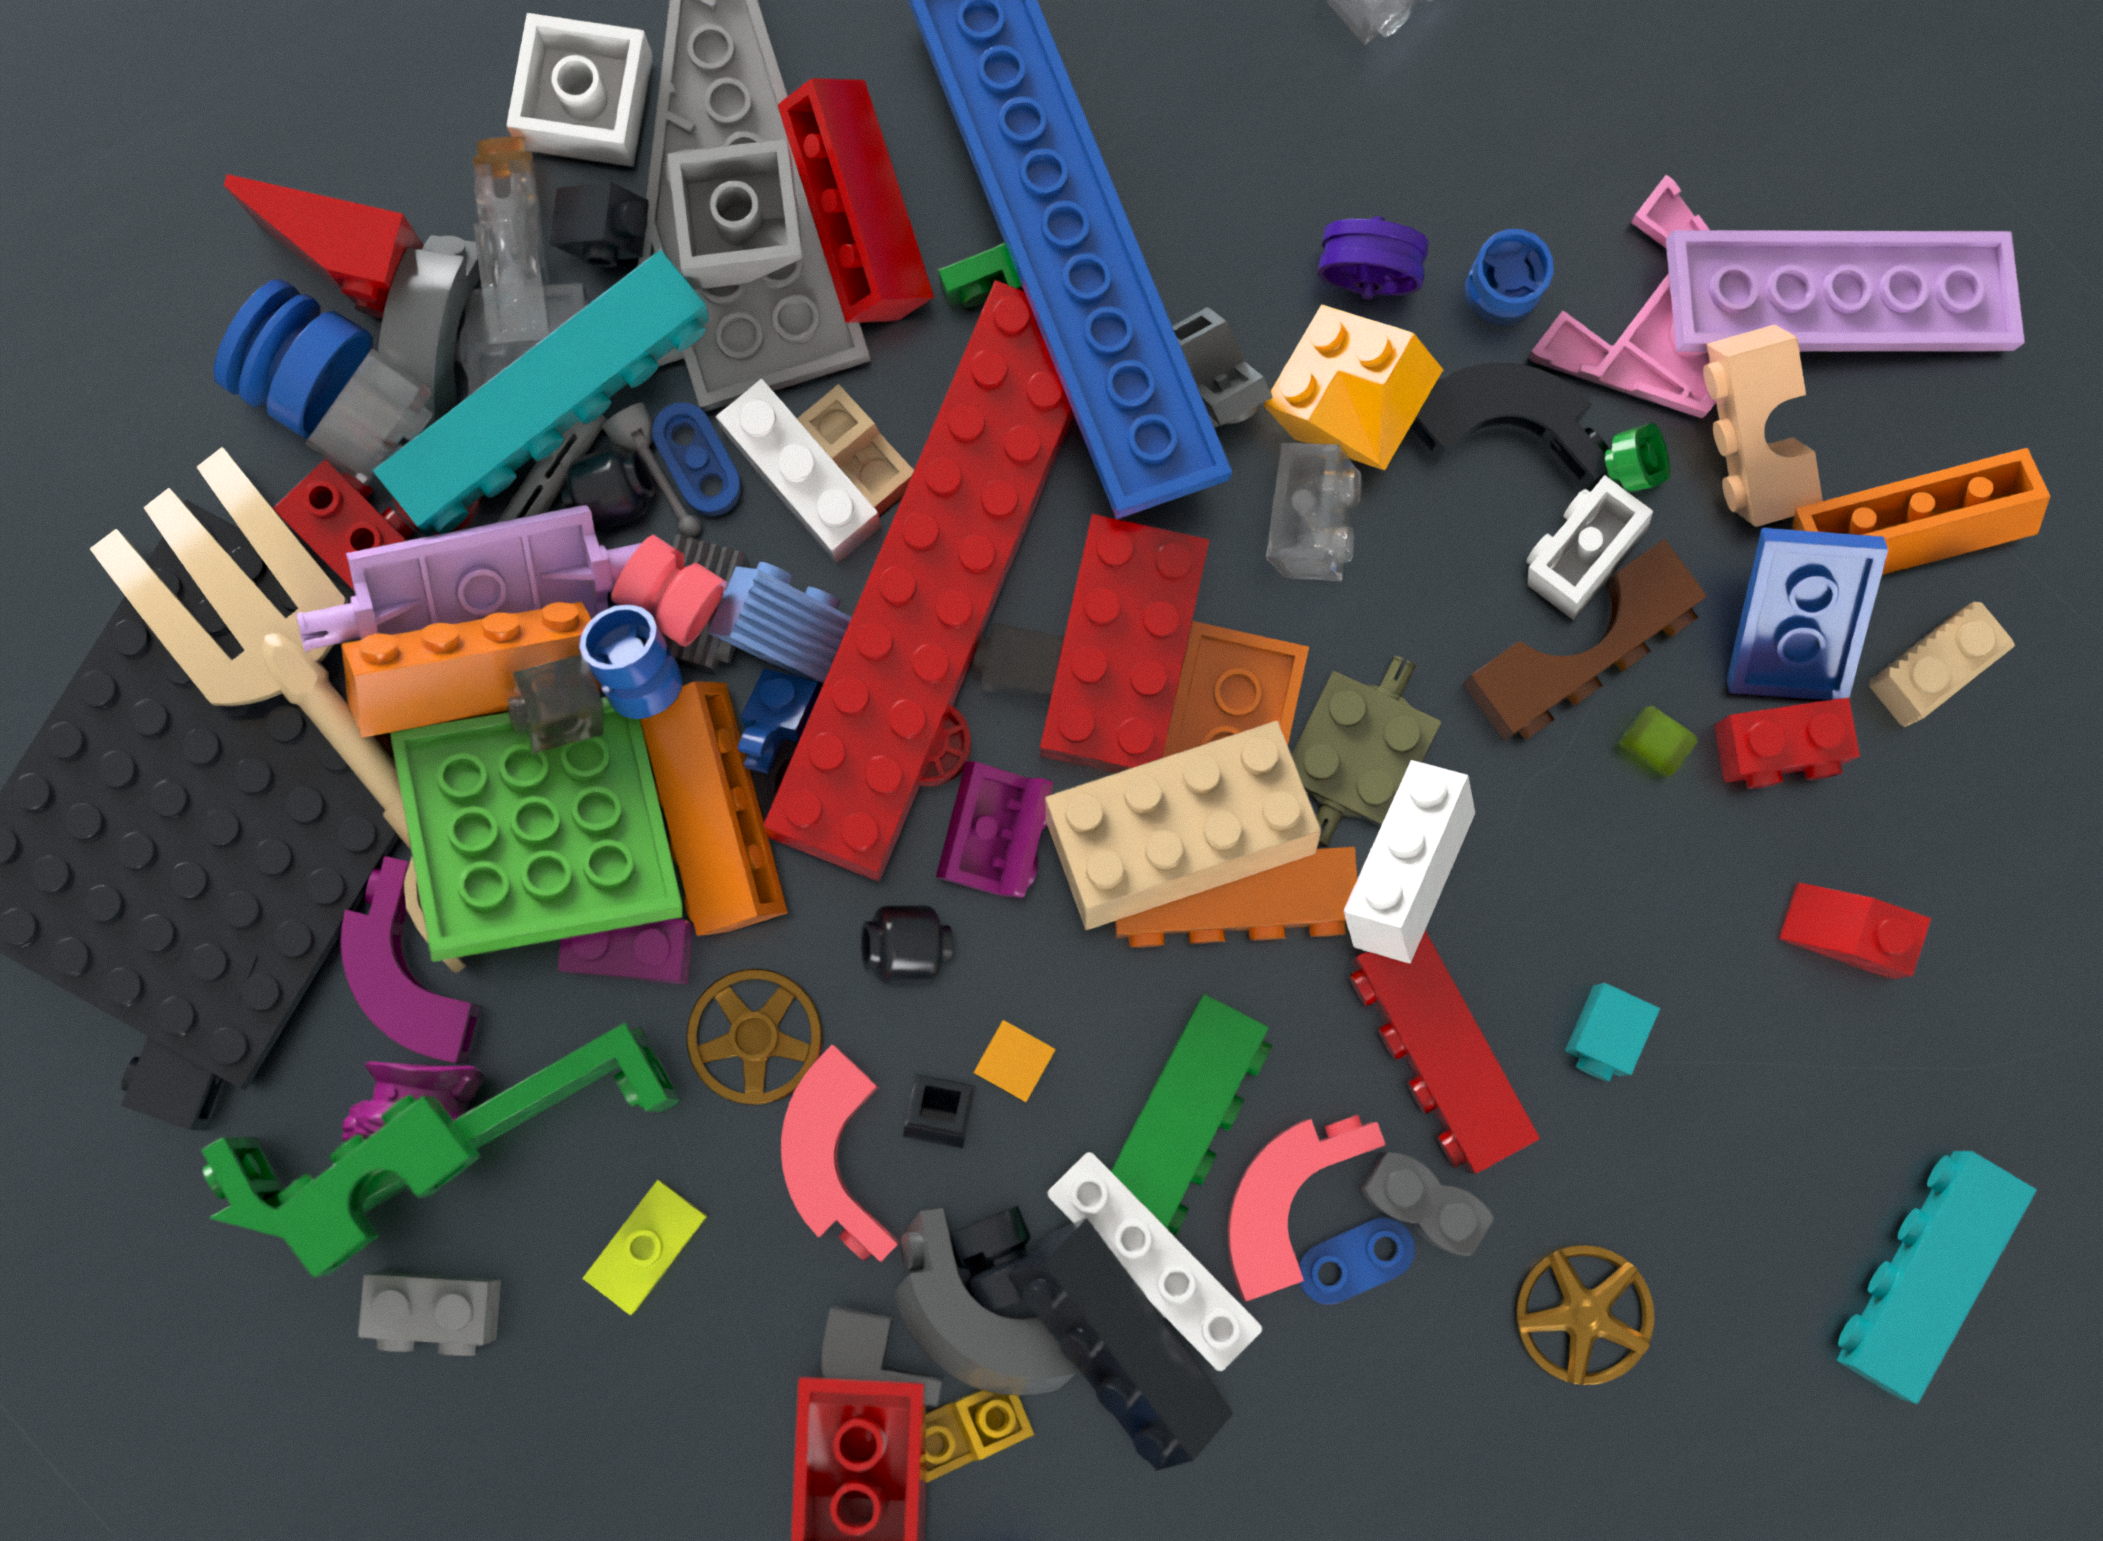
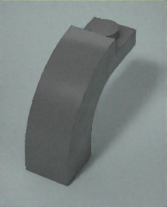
M430 235L421 250L407 248L389 290L379 338L377 404L381 433L415 438L458 405L454 375L456 335L465 303L489 264L487 244L462 240L456 236L439 237Z
M944 1208L920 1211L904 1230L905 1233L901 1237L902 1260L905 1268L913 1270V1273H909L893 1293L902 1320L921 1350L951 1376L972 1387L987 1392L1003 1395H1031L1060 1389L1076 1374L1074 1363L1069 1361L1062 1353L1059 1342L1041 1318H1006L996 1315L978 1304L967 1292L958 1275Z

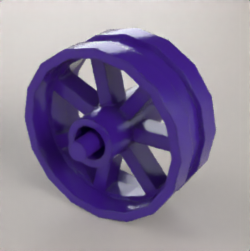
M1374 216L1373 219L1337 220L1325 226L1322 239L1324 252L1319 260L1317 274L1323 281L1337 288L1362 293L1361 297L1363 299H1373L1374 295L1399 296L1412 294L1421 290L1425 274L1423 262H1425L1427 257L1429 240L1417 230L1385 221V218L1381 216Z

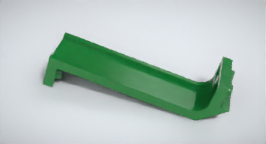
M623 1023L455 1119L454 1122L473 1147L478 1149L621 1067L622 1071L616 1073L614 1077L631 1107L638 1105L640 1108L643 1107L646 1112L661 1113L679 1103L682 1099L642 1028L638 1027L631 1031L627 1023ZM223 1137L203 1148L201 1151L208 1162V1165L203 1167L206 1181L219 1199L223 1200L227 1197L230 1206L209 1218L283 1238L268 1216L283 1205L278 1195L284 1188L256 1137ZM384 1170L376 1174L368 1182L363 1192L362 1206L364 1213L410 1188L401 1176L392 1171Z

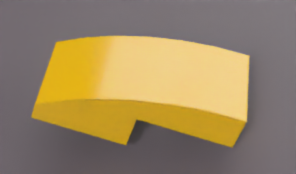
M979 1389L926 1412V1483L974 1460L980 1461L1035 1435L1018 1395H1003Z

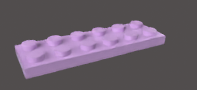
M1673 230L1666 238L1676 352H1708V343L1772 325H1777L1796 336L1799 351H2015L2025 343L2011 231Z

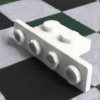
M1086 1153L1049 1189V1198L1073 1223L1088 1218L1163 1319L1166 1317L1216 1370H1224L1261 1333V1325L1093 1153Z

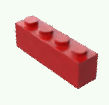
M811 78L777 104L845 322L899 321L933 299L934 294L865 80Z
M1426 930L1411 964L1368 951L1351 960L1356 971L1349 975V979L1362 1003L1366 1007L1374 1003L1385 1022L1384 1026L1378 1028L1382 1041L1395 1061L1404 1057L1415 1077L1407 1082L1411 1094L1424 1114L1433 1111L1444 1130V1133L1437 1136V1140L1453 1168L1463 1165L1467 1173L1477 1174L1540 1139Z

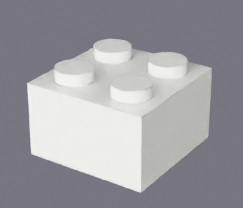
M527 13L506 125L518 149L633 167L653 59L644 30Z

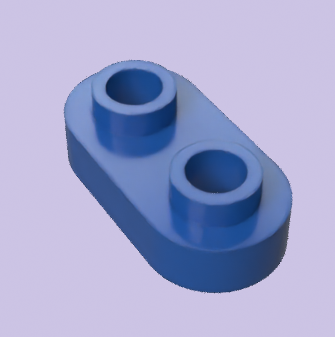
M686 402L674 403L662 409L653 423V440L686 502L694 511L705 516H719L730 511L740 498L742 490L741 479L709 418L701 408ZM680 429H692L695 432V437L690 444L682 446L674 442L675 434ZM715 478L723 482V487L719 494L706 496L702 493V486L707 480Z
M1376 1217L1307 1248L1298 1261L1304 1281L1299 1282V1286L1308 1297L1322 1304H1336L1403 1274L1410 1267L1414 1259V1239L1407 1227L1397 1220L1386 1217ZM1381 1237H1389L1395 1244V1253L1388 1260H1380L1374 1253V1245ZM1325 1262L1336 1263L1340 1270L1339 1279L1332 1285H1324L1318 1278V1270Z

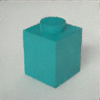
M1607 983L1594 985L1565 1052L1579 1058L1576 1068L1598 1079L1610 1082L1613 1074L1619 1077L1632 1075L1660 1008Z

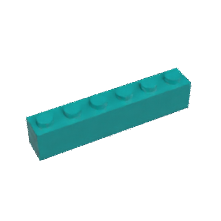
M660 249L372 471L425 537H429L435 532L439 534L449 533L467 518L469 512L466 508L484 494L488 498H492L507 489L517 477L514 471L533 457L536 461H540L556 451L564 441L562 434L579 421L583 424H589L600 417L610 407L612 402L609 398L627 384L634 388L648 380L659 367L657 361L673 348L680 352L697 342L706 331L703 325L709 321L706 304Z

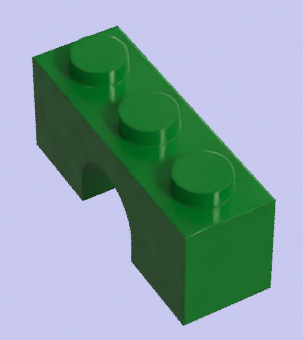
M410 1094L402 1098L381 1115L380 1118L385 1123V1126L367 1140L361 1134L352 1137L329 1156L334 1163L331 1168L315 1180L310 1174L304 1175L278 1195L283 1205L271 1213L268 1218L313 1278L330 1275L380 1236L365 1216L362 1206L364 1189L376 1174L384 1170L392 1171L406 1181L417 1197L431 1196L481 1157L436 1097L422 1096L416 1101L413 1095Z

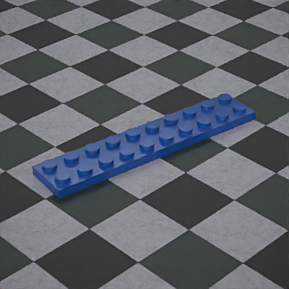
M907 0L1116 519L1229 481L1232 475L1231 467L1038 1Z

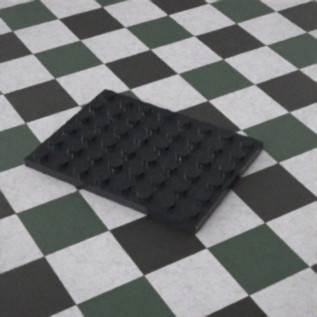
M188 500L184 502L186 507L285 618L298 609L241 529ZM162 537L147 563L232 660L245 650L213 608L165 538ZM331 580L348 600V604L351 603L350 597L355 596V592ZM124 596L0 791V953L240 1089L247 1090L339 938L345 910L353 912L356 910L366 893L372 871L375 868L380 869L382 867L384 856L388 857L400 836L383 817L384 808L300 706L290 703L282 693L264 701L247 705L215 706L211 704L126 596ZM342 643L333 645L321 664L329 672L330 683L348 704ZM390 732L374 735L394 760ZM188 932L258 956L250 977L243 984L242 997L237 1009L170 980ZM204 944L197 947L191 953L189 968L191 973L202 981H216L225 974L228 968V958L226 953L218 946Z

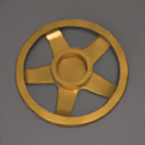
M766 969L739 970L715 981L696 1001L687 1025V1050L695 1072L713 1092L736 1103L748 1105L767 1104L778 1101L793 1093L807 1071L819 1059L822 1047L821 1020L810 996L792 979ZM748 979H760L777 983L780 987L758 1011H751L729 985ZM795 996L801 1002L809 1018L811 1045L780 1032L778 1028L779 1022ZM715 997L731 1024L730 1031L697 1046V1028L700 1017L706 1005ZM732 1056L740 1057L743 1062L745 1093L736 1092L723 1086L711 1076L703 1063ZM770 1056L805 1062L796 1076L788 1083L776 1090L763 1093L766 1062Z
M1588 1245L1563 1248L1541 1260L1526 1277L1517 1302L1518 1330L1530 1356L1549 1374L1566 1382L1579 1385H1594L1608 1382L1629 1371L1650 1346L1655 1318L1650 1290L1638 1269L1615 1252ZM1577 1256L1596 1257L1612 1263L1618 1269L1595 1289H1587L1568 1258ZM1551 1267L1564 1299L1558 1307L1527 1314L1529 1297L1535 1283ZM1631 1282L1635 1286L1641 1301L1642 1325L1640 1333L1613 1316L1611 1312L1613 1304ZM1566 1331L1570 1336L1568 1370L1555 1365L1547 1359L1538 1349L1530 1332ZM1597 1338H1605L1631 1349L1629 1354L1613 1367L1600 1372L1587 1373L1594 1341Z

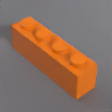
M2024 448L1796 508L1791 530L1884 536L1888 547L1882 575L2037 535L2051 496L2029 449Z
M555 602L542 609L514 614L504 612L493 613L484 619L456 624L435 623L426 626L422 630L393 635L372 634L359 641L342 643L348 706L361 738L601 693V685L593 676L580 650L581 634L592 620L582 602Z
M694 681L683 685L677 699L666 710L649 718H641L640 722L655 776L654 784L658 802L663 807L670 833V852L679 867L686 894L684 903L687 915L694 924L697 936L728 933L786 914L788 911L768 836L763 827L764 821L751 772L744 765L747 757L745 753L738 750L741 735L727 683Z
M1355 847L1317 849L1316 854L1114 921L1115 938L1128 937L1129 948L1165 946L1164 935L1189 934V944L1225 942L1226 931L1249 930L1250 941L1286 938L1285 928L1309 927L1310 937L1346 935L1345 924L1347 922L1344 909L1357 882Z

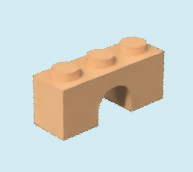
M1772 325L1708 343L1707 350L1710 364L1704 365L1703 375L1710 397L1716 400L1719 421H1715L1713 424V434L1719 452L1722 456H1726L1729 476L1723 478L1722 485L1725 500L1730 510L1738 513L1752 525L1758 527L1793 517L1796 508L1822 502L1823 498L1815 451L1794 437L1767 443L1764 434L1767 418L1776 406L1784 401L1806 395L1797 337L1777 325Z

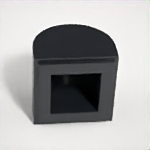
M915 1074L904 1124L903 1138L963 1149L975 1085Z

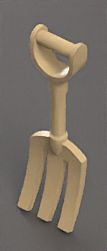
M222 447L198 465L197 468L254 549L298 607L289 617L285 618L170 488L147 504L144 509L213 608L245 650L233 660L117 529L95 544L90 550L143 620L211 704L215 706L247 705L264 701L282 693L290 703L300 706L384 808L383 817L411 850L395 761L374 735L361 738L348 704L330 683L329 672L321 664L333 645L314 648L308 652H305L296 613H306L348 604V600ZM412 857L404 880L406 909L419 933L428 942ZM461 957L443 960L455 974L466 967Z

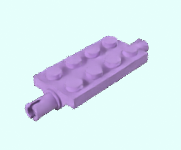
M581 505L346 553L355 596L350 597L351 603L306 613H296L305 652H308L314 648L357 639L362 640L364 637L372 634L393 635L422 630L426 626L435 623L456 624L484 619L493 613L504 612L514 614L542 609L555 602H582L591 619H593L600 612L609 609L607 602L608 593L613 591L621 571L642 543L606 550L604 545H598L591 510L587 505Z

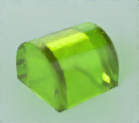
M1651 705L1639 709L1624 731L1618 744L1669 778L1683 763L1698 740L1695 734Z

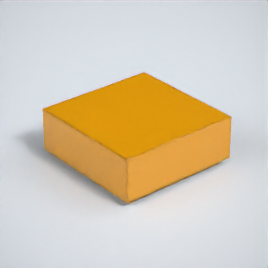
M1003 1020L973 1073L1020 1100L1027 1102L1056 1049Z

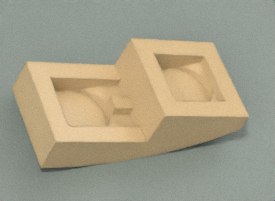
M839 384L797 418L877 510L879 516L904 496L914 470L879 433L875 423Z

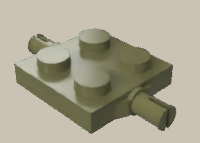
M1393 656L1380 687L1359 683L1333 670L1291 755L1305 791L1321 805L1316 815L1320 829H1322L1325 822H1328L1319 839V845L1329 847V843L1342 816L1362 818L1381 827L1410 761L1423 763L1441 726L1442 721L1411 707L1401 697L1413 671L1417 668L1415 664L1407 660L1396 681L1395 678L1403 664L1404 658Z

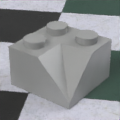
M787 139L667 154L681 271L685 280L694 290L749 283L802 259L800 217L793 162Z

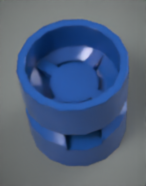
M1505 229L1492 235L1482 245L1465 282L1466 300L1472 312L1482 321L1495 326H1512L1525 320L1538 305L1554 273L1553 257L1547 244L1536 234L1523 229Z
M629 604L613 606L600 612L585 627L580 640V650L595 679L599 681L611 707L621 716L632 719L649 718L666 710L677 699L682 689L683 674L674 655L667 647L653 616L644 608Z

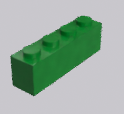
M1206 994L1200 996L1111 1170L1113 1175L1174 1237H1176L1189 1211V1208L1180 1204L1190 1182L1201 1186L1216 1158L1217 1153L1209 1150L1208 1147L1218 1127L1229 1131L1245 1099L1236 1095V1092L1245 1074L1248 1073L1256 1077L1272 1047L1270 1043L1263 1040L1269 1029L1268 1026Z

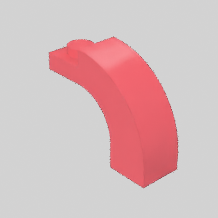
M832 1044L807 1071L790 1100L784 1118L781 1137V1158L785 1182L799 1214L818 1237H822L838 1221L845 1228L838 1237L852 1252L864 1262L871 1255L882 1262L900 1241L852 1196L842 1179L838 1163L839 1143L846 1125L880 1087L837 1046Z
M1358 1114L1324 1126L1328 1138L1319 1140L1312 1120H1303L1288 1127L1269 1140L1245 1167L1231 1198L1226 1226L1229 1262L1241 1298L1244 1301H1249L1304 1281L1288 1233V1214L1293 1197L1304 1181L1318 1170L1385 1146L1386 1144L1378 1122L1362 1125Z

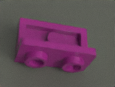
M966 761L936 878L997 896L1023 898L1027 888L1033 883L1037 874L1038 858L1036 851L1041 831L1047 826L1045 797L1051 795L1053 782L1043 778H1027L976 761Z

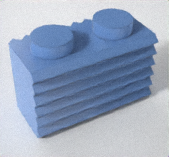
M759 562L756 569L736 566L708 633L779 669L785 670L787 673L824 684L852 618L837 610L841 600L814 587H807L806 592L803 593L789 585L793 577L790 573L765 562Z

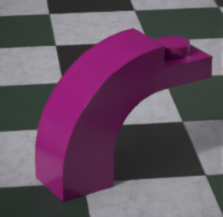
M384 856L381 869L375 868L368 880L365 900L366 903L372 904L369 915L349 910L344 912L341 931V953L350 989L366 1016L378 1029L398 1044L432 1058L467 1065L482 1006L436 994L420 983L412 973L403 948V934L408 916L404 880L410 862Z

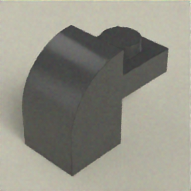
M1209 307L1172 326L1214 428L1226 423L1234 424L1250 418L1257 412L1258 405L1273 398L1264 376L1244 361L1227 321Z
M835 1305L829 1309L821 1353L824 1378L925 1383V1405L938 1406L943 1376L884 1365L893 1316Z

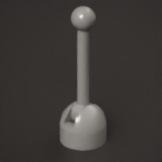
M637 403L631 405L609 418L602 425V428L614 445L624 447L630 453L637 452L642 456L650 469L651 475L679 519V533L688 538L696 537L701 531L700 520L688 513L649 448L653 441L652 427L654 422L644 404Z

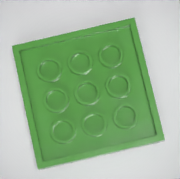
M606 697L390 732L432 962L682 917V903L640 719L621 716L611 707Z

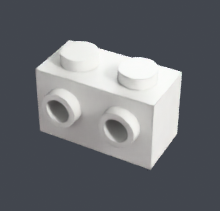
M1604 475L1591 492L1585 488L1575 497L1564 513L1563 517L1567 521L1556 535L1552 537L1546 534L1531 551L1526 560L1530 565L1527 585L1575 621L1649 531L1653 510Z

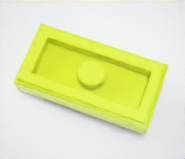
M658 1179L582 1279L631 1316L636 1312L708 1216L662 1180Z

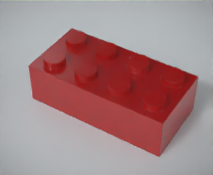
M1092 514L1040 745V757L1113 773H1120L1162 759L1210 539Z

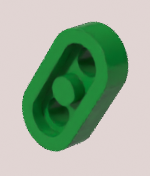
M1655 423L1632 428L1615 435L1612 440V449L1605 452V462L1610 479L1617 485L1622 484L1628 493L1655 487L1670 478L1671 466L1667 446L1659 427Z

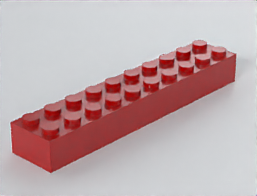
M996 280L994 281L763 825L768 838L877 882H880L921 784V778L926 772L941 730L949 717L950 708L954 705L1074 416L1025 292Z

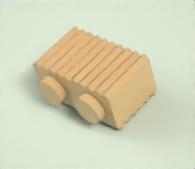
M1972 602L1951 614V617L1942 621V624L1933 628L1932 632L1926 634L1923 639L1917 641L1914 646L1898 656L1895 661L1889 663L1888 667L1870 678L1869 687L1898 723L1906 727L1925 718L2011 650L2015 644L1983 603Z

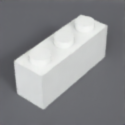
M762 378L716 416L723 434L836 564L882 527L877 510Z
M1413 760L1410 761L1344 909L1353 947L1411 964L1475 815L1468 775Z

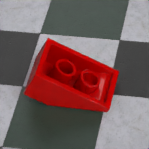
M226 175L225 188L255 223L351 302L355 303L356 310L373 317L383 318L389 290L407 248L421 250L424 246L403 213L234 175Z
M800 1377L798 1379L791 1541H925L927 1506L925 1383Z

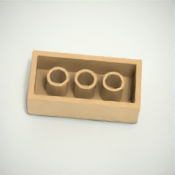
M1278 721L1045 797L1046 823L1085 930L1316 854L1321 833Z

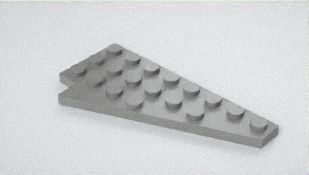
M670 0L646 199L649 200L647 228L645 231L643 257H639L638 266L661 249L683 276L677 241L667 158L668 153L787 139L788 141L777 106L788 96L757 0ZM789 141L788 145L793 162L800 217L802 259L749 283L695 290L707 307L709 321L703 325L706 328L705 333L689 348L680 352L673 348L657 361V364L661 366L685 359L699 407L704 412L731 404L761 378L772 391L871 361L860 323L845 322Z

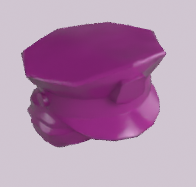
M369 1061L364 1065L375 1080L373 1099L362 1100L350 1108L349 1116L343 1120L342 1128L344 1132L342 1140L346 1142L358 1134H361L367 1140L385 1126V1123L380 1118L381 1115L396 1102L410 1094L413 1095L416 1101L422 1096L436 1097L451 1118L455 1120L467 1113L469 1101L475 1097L478 1088L488 1078L474 1066H434Z

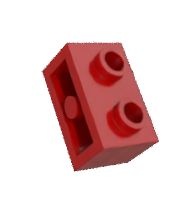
M324 459L273 509L354 591L346 553L407 541L414 531L390 506L380 514L366 500L374 490L349 465L339 472Z
M1849 697L1732 714L1714 724L1724 783L1745 780L1747 789L1783 783L1782 774L1805 771L1806 780L1843 774L1841 765L1860 757Z

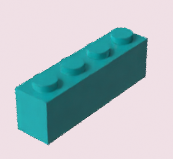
M1953 1151L1951 1157L1945 1155L1935 1165L1927 1182V1186L1932 1189L1921 1210L1918 1208L1913 1209L1904 1220L1898 1233V1239L1902 1241L1901 1246L1891 1263L1885 1261L1876 1270L1868 1287V1292L1873 1296L1862 1315L1855 1314L1847 1322L1838 1340V1345L1843 1349L1836 1360L1837 1362L1898 1399L1914 1404L1919 1403L2037 1189L1973 1151Z

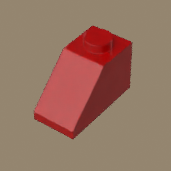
M1799 882L1796 883L1778 940L1894 980L1913 976L1931 918L1872 897Z

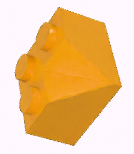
M1321 305L1271 390L1273 398L1264 402L1263 406L1295 440L1385 471L1440 377L1443 368L1414 333Z

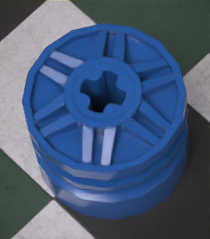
M271 280L254 292L242 305L228 326L217 351L213 367L214 382L232 395L239 394V397L252 407L262 406L267 403V414L273 420L305 439L317 437L332 425L356 393L369 365L373 351V337L366 329L336 311L321 314L320 304L308 294L301 295L295 286L285 280Z

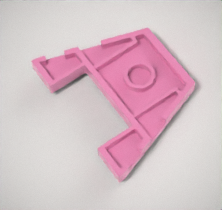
M1665 175L1631 221L1633 225L1665 248L1666 238L1673 230H1709L1699 214L1697 216L1693 215L1679 196L1680 188L1667 175ZM1669 273L1615 345L1611 346L1562 310L1528 356L1534 363L1702 419L1716 403V400H1713L1707 391L1703 375L1704 365L1710 364L1708 352H1676Z

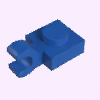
M766 668L763 669L741 714L745 731L740 739L738 750L739 752L749 754L744 763L745 768L768 774L775 762L783 739L799 743L821 691L818 681Z

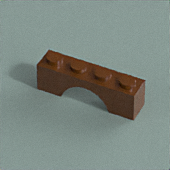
M1665 538L1620 569L1605 583L1609 598V619L1606 630L1595 647L1576 655L1555 656L1539 652L1518 641L1470 675L1463 683L1504 741L1517 732H1520L1526 741L1555 720L1548 711L1565 698H1568L1573 706L1577 705L1603 686L1597 678L1600 673L1613 664H1616L1621 672L1625 671L1651 652L1645 644L1648 639L1661 630L1670 639L1699 618L1692 608L1704 600L1707 595Z

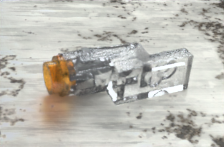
M500 137L480 140L476 142L478 156L473 157L474 190L479 223H473L489 344L497 345L542 340L551 334L545 287V281H548L544 250L543 225L538 201V187L533 155L531 151H526L524 137Z

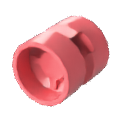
M652 535L637 548L626 563L614 585L611 600L619 606L629 604L644 608L655 617L654 620L661 633L681 646L686 647L698 637L710 621L723 598L727 582L697 562L685 567L683 553L657 536Z

